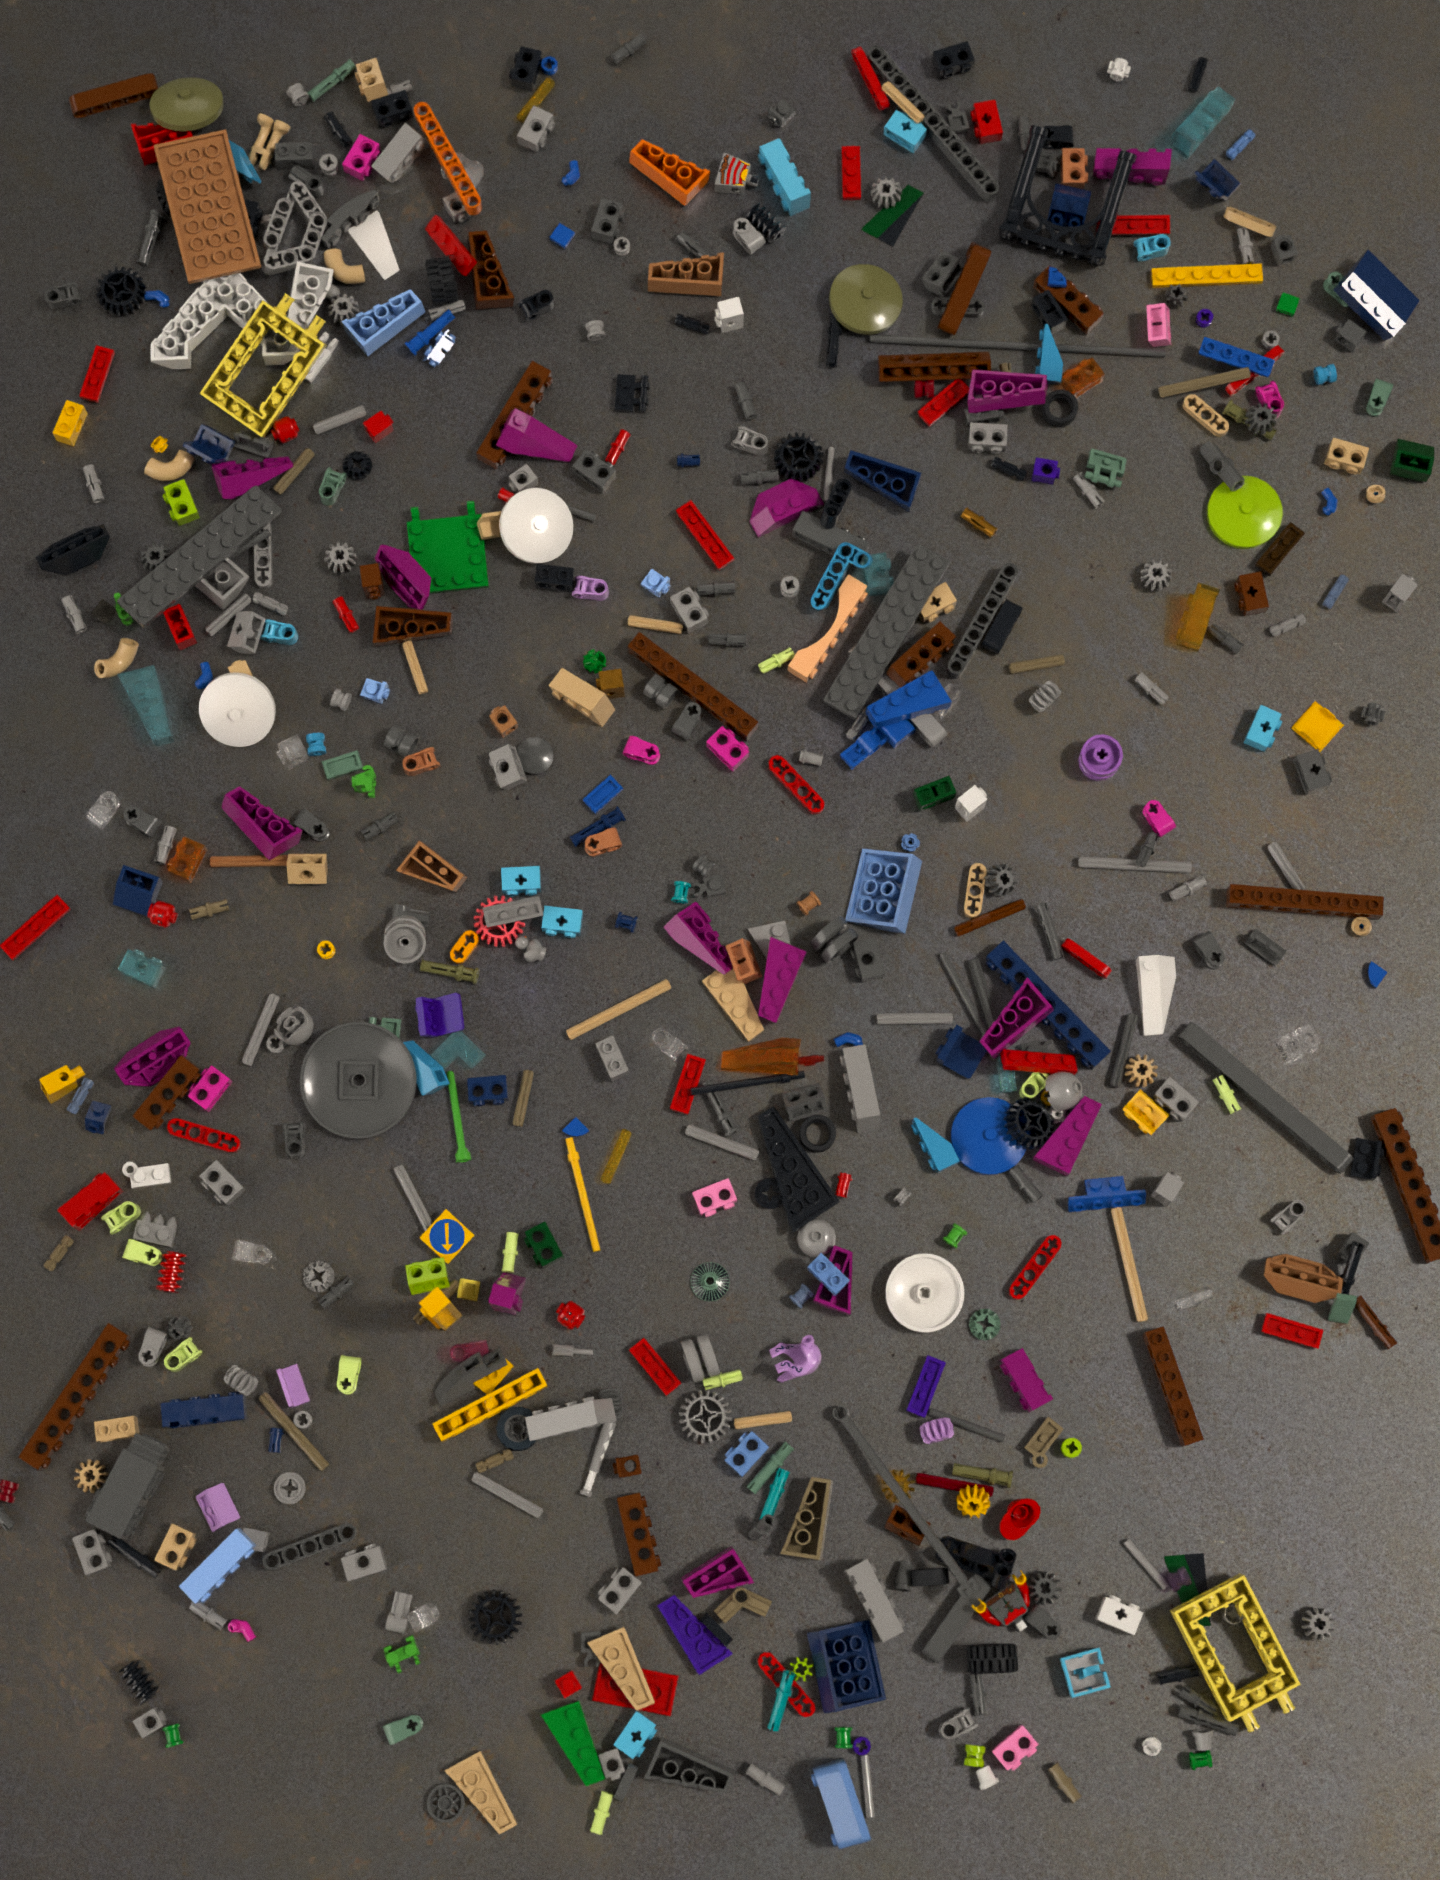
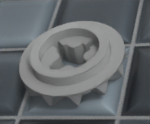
M323 1261L310 1263L304 1269L303 1280L305 1286L313 1292L328 1290L334 1282L332 1267ZM313 1270H316L318 1273L325 1272L322 1275L323 1284L319 1280H313L315 1277Z
M294 1472L283 1473L274 1484L275 1496L285 1504L297 1503L303 1498L306 1491L305 1481L299 1474ZM292 1479V1486L298 1488V1490H293L289 1497L288 1490L282 1487L288 1486Z

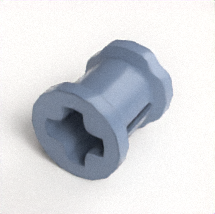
M803 1283L794 1295L789 1296L790 1300L799 1309L803 1308L802 1305L810 1297L813 1298L815 1296Z

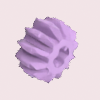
M938 1418L928 1421L920 1427L921 1438H923L926 1444L941 1442L954 1435V1427L949 1418Z

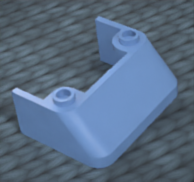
M840 1758L812 1768L814 1774L811 1775L814 1787L819 1786L834 1834H831V1839L834 1847L838 1846L839 1849L870 1841L871 1837L845 1760Z

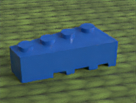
M931 670L867 706L866 715L874 728L877 729L902 720L913 719L923 714H931L941 709H948L952 701Z

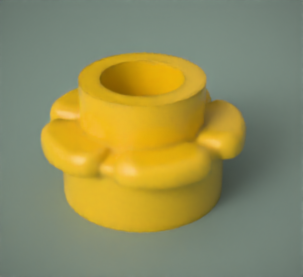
M158 436L151 444V447L154 449L153 451L155 453L164 452L168 447V439Z

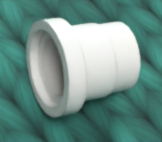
M990 1766L976 1771L981 1784L979 1786L981 1790L999 1783Z

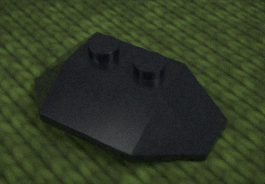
M104 524L84 528L51 544L36 559L41 570L67 576L101 559L110 536Z

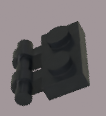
M617 374L615 412L633 413L634 406H639V412H646V406L649 404V399L647 398V392L650 389L649 376L642 375L641 382H636V375ZM635 390H640V398H634Z

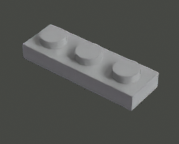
M539 896L483 907L487 927L544 916Z

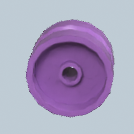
M1104 734L1095 735L1089 738L1083 745L1078 758L1079 767L1082 773L1089 779L1105 781L1113 777L1118 771L1122 762L1123 752L1119 742L1113 737Z

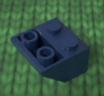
M1055 184L1047 220L1064 227L1084 225L1091 191Z
M123 865L116 882L113 905L147 917L149 907L152 903L155 904L163 881L157 876Z

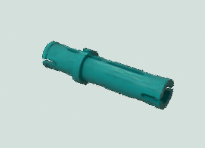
M778 1467L773 1484H770L769 1488L771 1489L759 1519H762L766 1514L774 1516L781 1494L785 1491L784 1486L790 1474L789 1471Z
M789 1670L783 1671L780 1686L776 1689L777 1696L769 1724L767 1725L769 1730L774 1727L773 1731L775 1732L780 1730L788 1697L792 1694L791 1687L796 1674L794 1672L789 1674Z

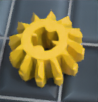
M976 1484L974 1488H971L969 1485L966 1486V1489L961 1488L956 1498L958 1510H962L963 1516L969 1514L970 1519L973 1515L979 1518L981 1514H986L987 1509L990 1507L989 1494L985 1492L984 1487L978 1489Z

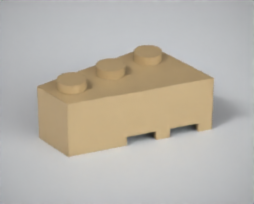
M561 668L549 684L553 691L552 695L555 698L564 700L570 707L577 709L601 727L604 726L615 711V708L604 692Z

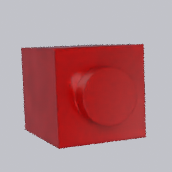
M379 411L363 422L366 432L375 443L394 431L392 426L393 420L388 414L384 415L382 411Z
M573 1670L555 1680L564 1698L583 1688Z

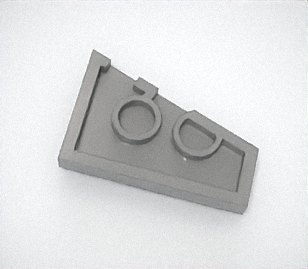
M785 921L748 929V932L753 937L766 960L770 937H775L790 944Z

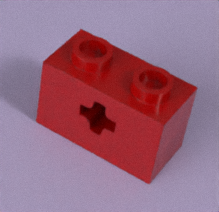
M996 100L974 103L970 115L972 122L975 121L974 133L975 137L979 138L980 145L1002 141L1003 130Z
M181 604L163 612L178 648L183 650L197 644Z

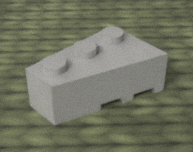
M404 123L372 164V167L388 181L394 183L430 144L421 133L407 123Z

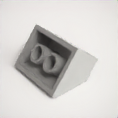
M227 558L195 586L224 610L238 597L250 576Z

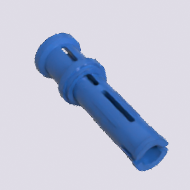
M447 309L444 314L424 331H418L412 340L406 341L405 345L416 356L417 351L423 346L429 345V340L452 320L456 319L455 316Z

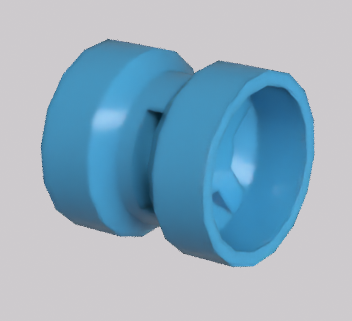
M1329 364L1326 367H1314V379L1317 385L1337 381V372L1334 364Z
M324 733L306 735V742L309 745L307 748L309 756H321L327 753L326 746H324Z

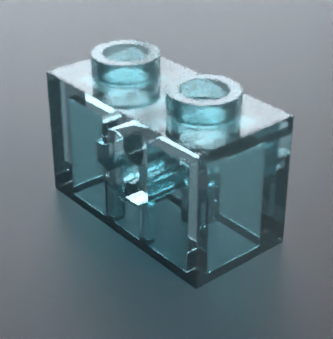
M886 552L870 554L873 559L872 565L864 569L868 597L885 595L894 583L893 576H889L891 560L887 558ZM866 555L863 556V565L868 561ZM876 572H880V575L882 576L878 577V574H876Z
M128 949L118 971L156 989L165 970V967L161 964L162 961L153 956L149 959L144 956V952L138 949H134V951ZM140 965H141V966L145 965V966H146V969H141V970H140V969H139V966H140Z

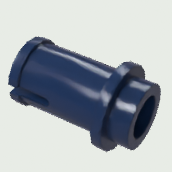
M681 453L677 455V466H681V468L683 466H700V454L683 455Z
M271 1428L268 1432L270 1434L268 1452L281 1453L282 1435H284L282 1428Z

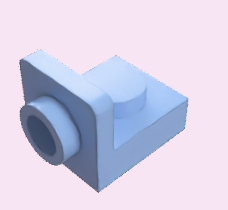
M651 569L641 582V586L660 598L662 594L665 595L670 589V578L668 576L663 577Z
M366 678L360 696L382 704L384 699L387 700L390 689L385 681L381 683Z

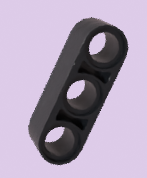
M847 479L836 481L824 506L820 518V524L824 528H834L841 516L852 489V484Z
M1006 599L981 646L999 654L1023 607Z

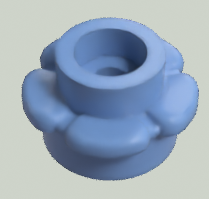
M910 833L902 837L901 846L904 850L913 852L919 847L920 841L915 834Z

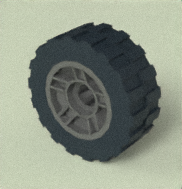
M512 1407L501 1414L497 1421L496 1431L500 1442L505 1447L515 1451L527 1450L537 1441H530L525 1417L532 1416L531 1410L524 1407ZM516 1425L522 1426L521 1432L517 1433L515 1431Z

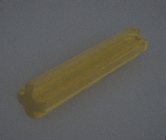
M547 77L518 113L517 119L521 123L525 122L533 105L538 107L554 87L555 81Z
M622 1129L602 1174L601 1181L606 1184L611 1183L632 1135L629 1130Z

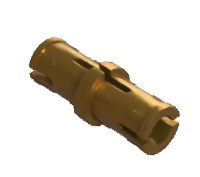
M968 507L965 508L960 516L972 524L974 529L981 530L990 538L993 537L998 529L984 520L985 517L977 515Z

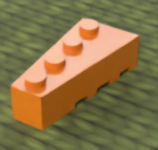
M642 139L630 151L629 163L686 206L708 183L710 171L705 168L704 170L700 169L690 161L689 163L683 161L675 154H668L663 151L664 149Z

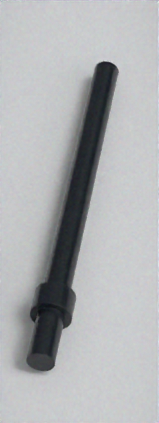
M804 1070L790 1073L789 1071H784L777 1075L690 1088L691 1095L776 1082L789 1083L790 1080L805 1078Z

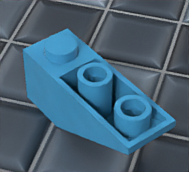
M229 140L237 174H244L242 178L250 183L253 181L261 183V179L244 149Z
M1045 324L1044 329H1040L1039 340H1042V347H1038L1037 359H1040V365L1036 366L1035 374L1047 375L1048 384L1060 385L1063 361L1048 324Z
M413 1040L403 1042L413 1058L417 1076V1087L422 1096L434 1094L450 1084L443 1067Z
M913 1118L912 1130L915 1135L919 1134L921 1142L919 1144L923 1152H927L930 1157L928 1163L931 1169L940 1173L957 1165L960 1161L952 1144L918 1118Z

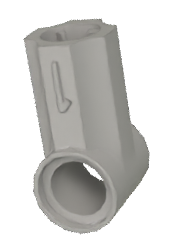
M395 1592L385 1630L402 1634L406 1633L409 1622L408 1613L413 1595Z

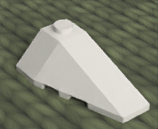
M297 262L290 295L295 301L288 309V318L302 328H308L331 287L334 269Z

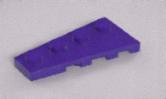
M675 1595L657 1605L698 1676L733 1654Z

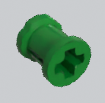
M180 1723L162 1728L167 1739L166 1748L184 1743L179 1733Z
M835 1727V1731H837V1744H835V1748H853L850 1739L852 1727Z
M1210 1750L1195 1754L1189 1752V1762L1192 1771L1199 1767H1213Z

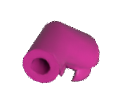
M234 1619L228 1623V1630L232 1633H243L247 1642L256 1638L247 1621Z

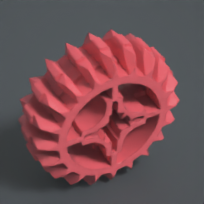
M494 896V902L487 898L488 905H485L483 902L480 905L483 908L507 902H505V896L501 897V901H498V897ZM512 898L507 900V902L513 901ZM476 909V912L480 915L474 916V920L479 921L474 923V927L479 928L476 933L477 935L482 934L480 937L482 941L488 938V945L494 941V947L498 946V942H501L502 947H505L504 941L508 940V943L511 945L513 944L511 938L513 937L515 940L518 938L516 933L523 934V930L519 928L525 927V923L521 922L522 920L515 921L513 928L509 932L506 927L507 923L503 924L504 929L501 925L487 927L486 925L484 926L485 917L483 910ZM498 929L503 935H494L488 932V930Z

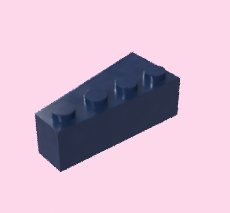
M850 450L844 472L910 512L921 479V472Z
M229 1392L228 1396L220 1397V1394H212L204 1399L197 1396L189 1397V1400L185 1401L172 1399L169 1402L160 1403L162 1427L167 1429L247 1419L245 1395H240V1392Z

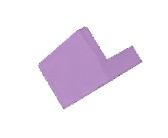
M298 1364L276 1370L290 1408L310 1402Z
M224 1483L206 1489L195 1496L212 1532L240 1518Z

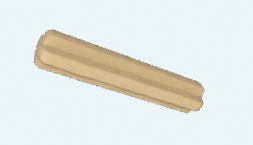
M889 81L883 84L881 89L917 124L923 121L925 116Z
M632 615L628 617V626L676 634H682L683 631L682 623Z
M406 641L402 643L417 691L419 694H425L428 692V688L412 641Z
M790 1411L735 1418L734 1427L735 1429L787 1423L792 1421V1414Z

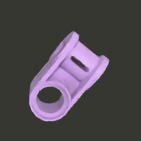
M575 576L576 585L575 590L572 592L573 597L603 601L609 596L608 585L604 580L586 576ZM599 587L605 588L602 593L596 592V589Z

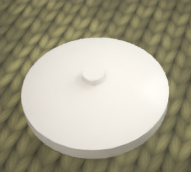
M530 488L520 491L507 501L500 515L499 529L503 543L515 557L527 563L541 564L556 559L567 549L573 535V519L568 506L558 495L546 489Z
M233 672L220 675L207 685L200 698L199 715L204 728L214 739L229 746L245 747L259 742L269 733L275 720L276 706L271 692L260 680L248 674Z
M916 1254L902 1260L891 1272L885 1290L886 1303L892 1316L905 1328L920 1333L935 1332L948 1326L959 1314L964 1301V1286L960 1274L950 1262L933 1254Z

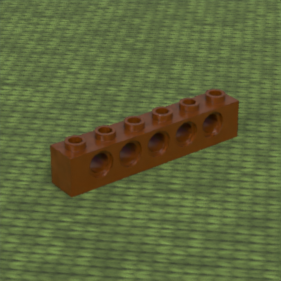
M989 352L878 355V376L880 382L971 379L972 370L991 371Z
M531 361L476 452L478 460L495 469L499 465L504 464L507 458V451L501 448L494 449L493 446L497 443L508 416L514 408L533 416L535 405L542 401L544 390L549 388L553 382L551 370ZM532 383L539 384L536 388H532L530 385ZM523 398L530 399L527 403L521 402Z
M1164 1326L1143 1333L1145 1344L1181 1446L1184 1447L1204 1440Z

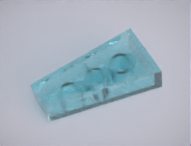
M1219 86L1214 91L1211 90L1205 97V100L1198 104L1194 112L1173 133L1171 147L1188 159L1232 109L1235 98Z
M152 665L117 674L155 745L160 746L175 742L156 667Z

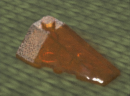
M779 1038L723 1051L721 1070L798 1075L802 1039Z

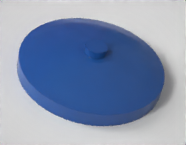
M993 1097L980 1098L965 1105L955 1117L951 1128V1144L959 1161L966 1168L983 1175H997L1012 1169L1022 1159L1026 1149H1023L1022 1145L1016 1146V1140L1010 1141L1012 1136L1006 1134L1009 1130L1004 1127L1007 1122L1003 1119L1006 1116V1110L1011 1105L1009 1102Z

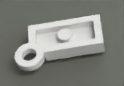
M127 1162L122 1167L123 1174L130 1177L132 1189L171 1183L168 1163L138 1168L135 1163ZM129 1166L134 1168L132 1173L127 1172Z

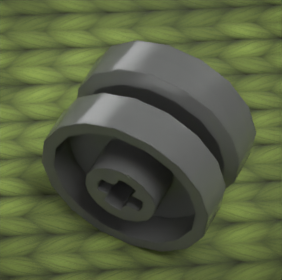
M842 916L837 917L826 925L810 942V945L816 951L824 949L821 957L827 964L844 954L859 937L853 929L844 931L847 927V922Z

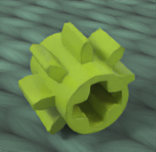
M796 1657L797 1663H790L793 1670L789 1674L794 1672L796 1674L795 1681L802 1677L805 1682L807 1674L813 1675L809 1672V1668L813 1667V1664L807 1665V1658L802 1662ZM800 1663L802 1666L807 1667L803 1675L800 1672L796 1673L795 1670Z

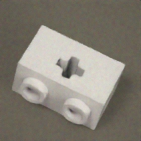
M739 297L717 302V309H715L717 328L720 327L722 333L743 328L744 313Z
M974 785L957 799L955 809L968 822L984 809L987 802V794L981 787L978 788Z
M1110 1595L1109 1598L1103 1597L1095 1620L1135 1635L1143 1612L1139 1611L1140 1607L1132 1603L1124 1605L1120 1603V1598ZM1123 1609L1122 1613L1125 1614L1124 1618L1120 1617L1119 1619H1117L1118 1615L1115 1614V1612Z

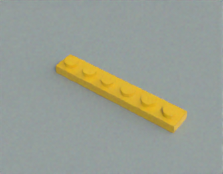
M1262 264L1152 268L1151 279L1152 288H1170V285L1178 286L1179 284L1181 287L1262 284L1263 272Z

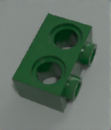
M946 776L914 789L913 797L921 812L954 799L957 792L950 776Z
M545 1221L525 1231L527 1237L523 1239L528 1249L533 1248L535 1254L532 1256L537 1266L542 1265L544 1269L564 1258ZM537 1232L544 1235L543 1240L540 1242L533 1240V1235ZM549 1249L552 1251L553 1255L550 1259L542 1258L544 1250Z

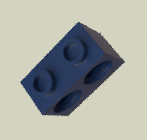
M506 1075L467 1078L469 1103L475 1107L485 1106V1103L493 1102V1105L505 1104L504 1101H509ZM501 1086L503 1092L500 1095H494L492 1093L494 1087ZM476 1088L484 1090L480 1097L473 1095V1091Z

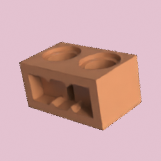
M1062 148L1060 156L1061 185L1084 189L1085 183H1088V172H1085V166L1088 165V155H1084V148ZM1071 159H1076L1078 162L1074 163ZM1071 176H1077L1079 179L1074 180Z
M742 938L726 945L739 982L747 984L763 977L750 941Z

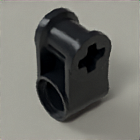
M1048 125L1043 127L1048 130V138L1045 139L1043 149H1062L1074 146L1072 126Z
M541 290L518 303V307L523 310L527 322L533 321L551 311L555 305L553 295L549 290ZM545 298L550 299L548 303L541 302Z

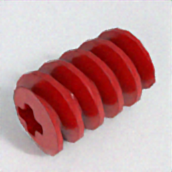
M166 1251L168 1253L161 1256L166 1261L160 1263L165 1269L159 1270V1273L164 1277L157 1278V1281L162 1284L157 1285L156 1289L164 1292L178 1293L175 1289H179L182 1286L177 1284V1281L183 1280L178 1274L184 1273V1270L179 1268V1266L186 1264L181 1258L187 1257V1255Z

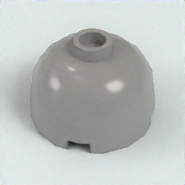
M297 1006L298 1008L295 1009L292 1007L286 1009L276 1021L278 1026L277 1030L274 1028L275 1035L288 1045L304 1043L313 1032V1020L310 1014L300 1006Z
M1062 1071L1048 1076L1045 1090L1049 1091L1050 1097L1047 1098L1054 1109L1057 1111L1068 1110L1079 1103L1082 1096V1084L1075 1075Z
M813 1219L799 1229L797 1236L798 1246L809 1257L817 1258L820 1253L826 1256L835 1245V1230L825 1220Z

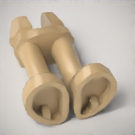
M259 113L257 121L261 128L254 145L251 147V152L248 153V158L254 166L259 154H262L259 169L265 171L271 163L270 160L273 158L275 143H278L281 137L289 132L290 126L280 120L274 121L269 116ZM273 128L272 136L266 149H264L265 141Z

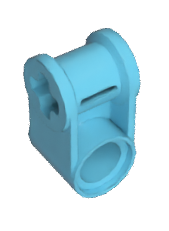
M1165 234L1135 240L1133 244L1137 248V260L1147 261L1152 258L1165 256L1169 251L1170 238ZM1162 243L1166 247L1161 248L1157 246V244Z
M270 619L265 620L264 631L260 636L261 640L286 645H293L298 641V633L291 624ZM287 632H293L290 637H284Z

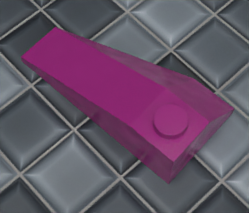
M514 408L510 412L495 446L511 454L570 462L578 445L532 416Z
M289 457L265 458L263 462L248 459L246 463L236 464V460L211 464L218 491L223 499H234L236 496L246 493L253 486H259L292 468L293 463Z
M694 902L676 914L664 926V929L675 942L725 975L733 969L727 949L718 941L719 934L717 931L712 930L709 924L711 922L709 916L697 902Z

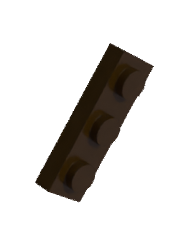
M1290 522L1257 561L1255 566L1270 577L1302 539L1305 532Z

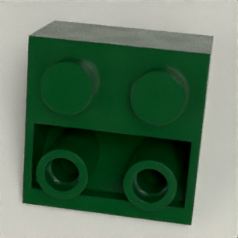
M1397 439L1390 474L1427 482L1431 476L1434 463V447Z

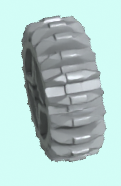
M699 1390V1397L696 1398L695 1394L691 1393L692 1401L685 1398L688 1406L682 1404L681 1408L686 1411L679 1412V1416H685V1419L679 1420V1423H686L682 1431L690 1430L687 1437L695 1434L693 1441L696 1442L699 1436L702 1437L701 1443L704 1444L706 1437H708L709 1443H712V1436L719 1440V1432L722 1435L726 1434L722 1428H730V1425L726 1424L725 1421H732V1417H726V1414L732 1411L731 1409H724L729 1403H721L724 1399L723 1396H720L718 1400L716 1399L717 1392H714L711 1397L709 1396L710 1390H706V1396H702V1391ZM705 1400L714 1402L720 1410H708ZM699 1402L700 1412L689 1417L690 1409L695 1403ZM703 1406L707 1414L710 1413L712 1415L708 1418V1427L706 1422L699 1418L703 1414ZM722 1416L719 1427L711 1431V1420ZM701 1422L705 1427L706 1433L698 1432L690 1423Z

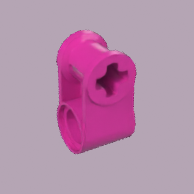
M1270 381V384L1262 387H1255L1256 396L1262 407L1266 403L1267 409H1270V406L1273 405L1278 407V410H1273L1272 412L1277 414V419L1284 408V401L1275 381Z
M629 736L622 753L624 756L649 765H655L659 762V748L655 744L635 736ZM654 752L655 755H651V757H648V754Z
M1151 800L1144 806L1143 816L1150 824L1152 830L1158 834L1157 836L1161 838L1176 828L1175 822L1167 814L1159 801ZM1155 808L1156 811L1150 813L1149 809Z

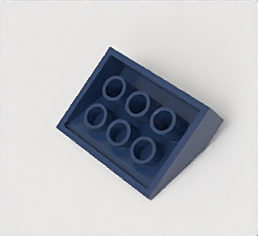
M1369 249L1366 250L1333 289L1384 341L1396 335L1420 301Z
M869 1620L807 1633L824 1714L886 1700Z

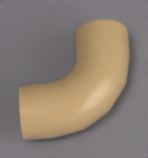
M329 249L323 253L325 265L329 269H334L333 277L337 281L345 284L366 283L362 264L346 265L340 249Z
M179 450L175 458L167 463L151 458L145 467L144 474L160 481H173L187 473L192 467L195 458L183 450Z
M121 638L118 649L112 657L96 661L94 665L96 676L98 678H110L125 671L133 662L139 643L129 638Z

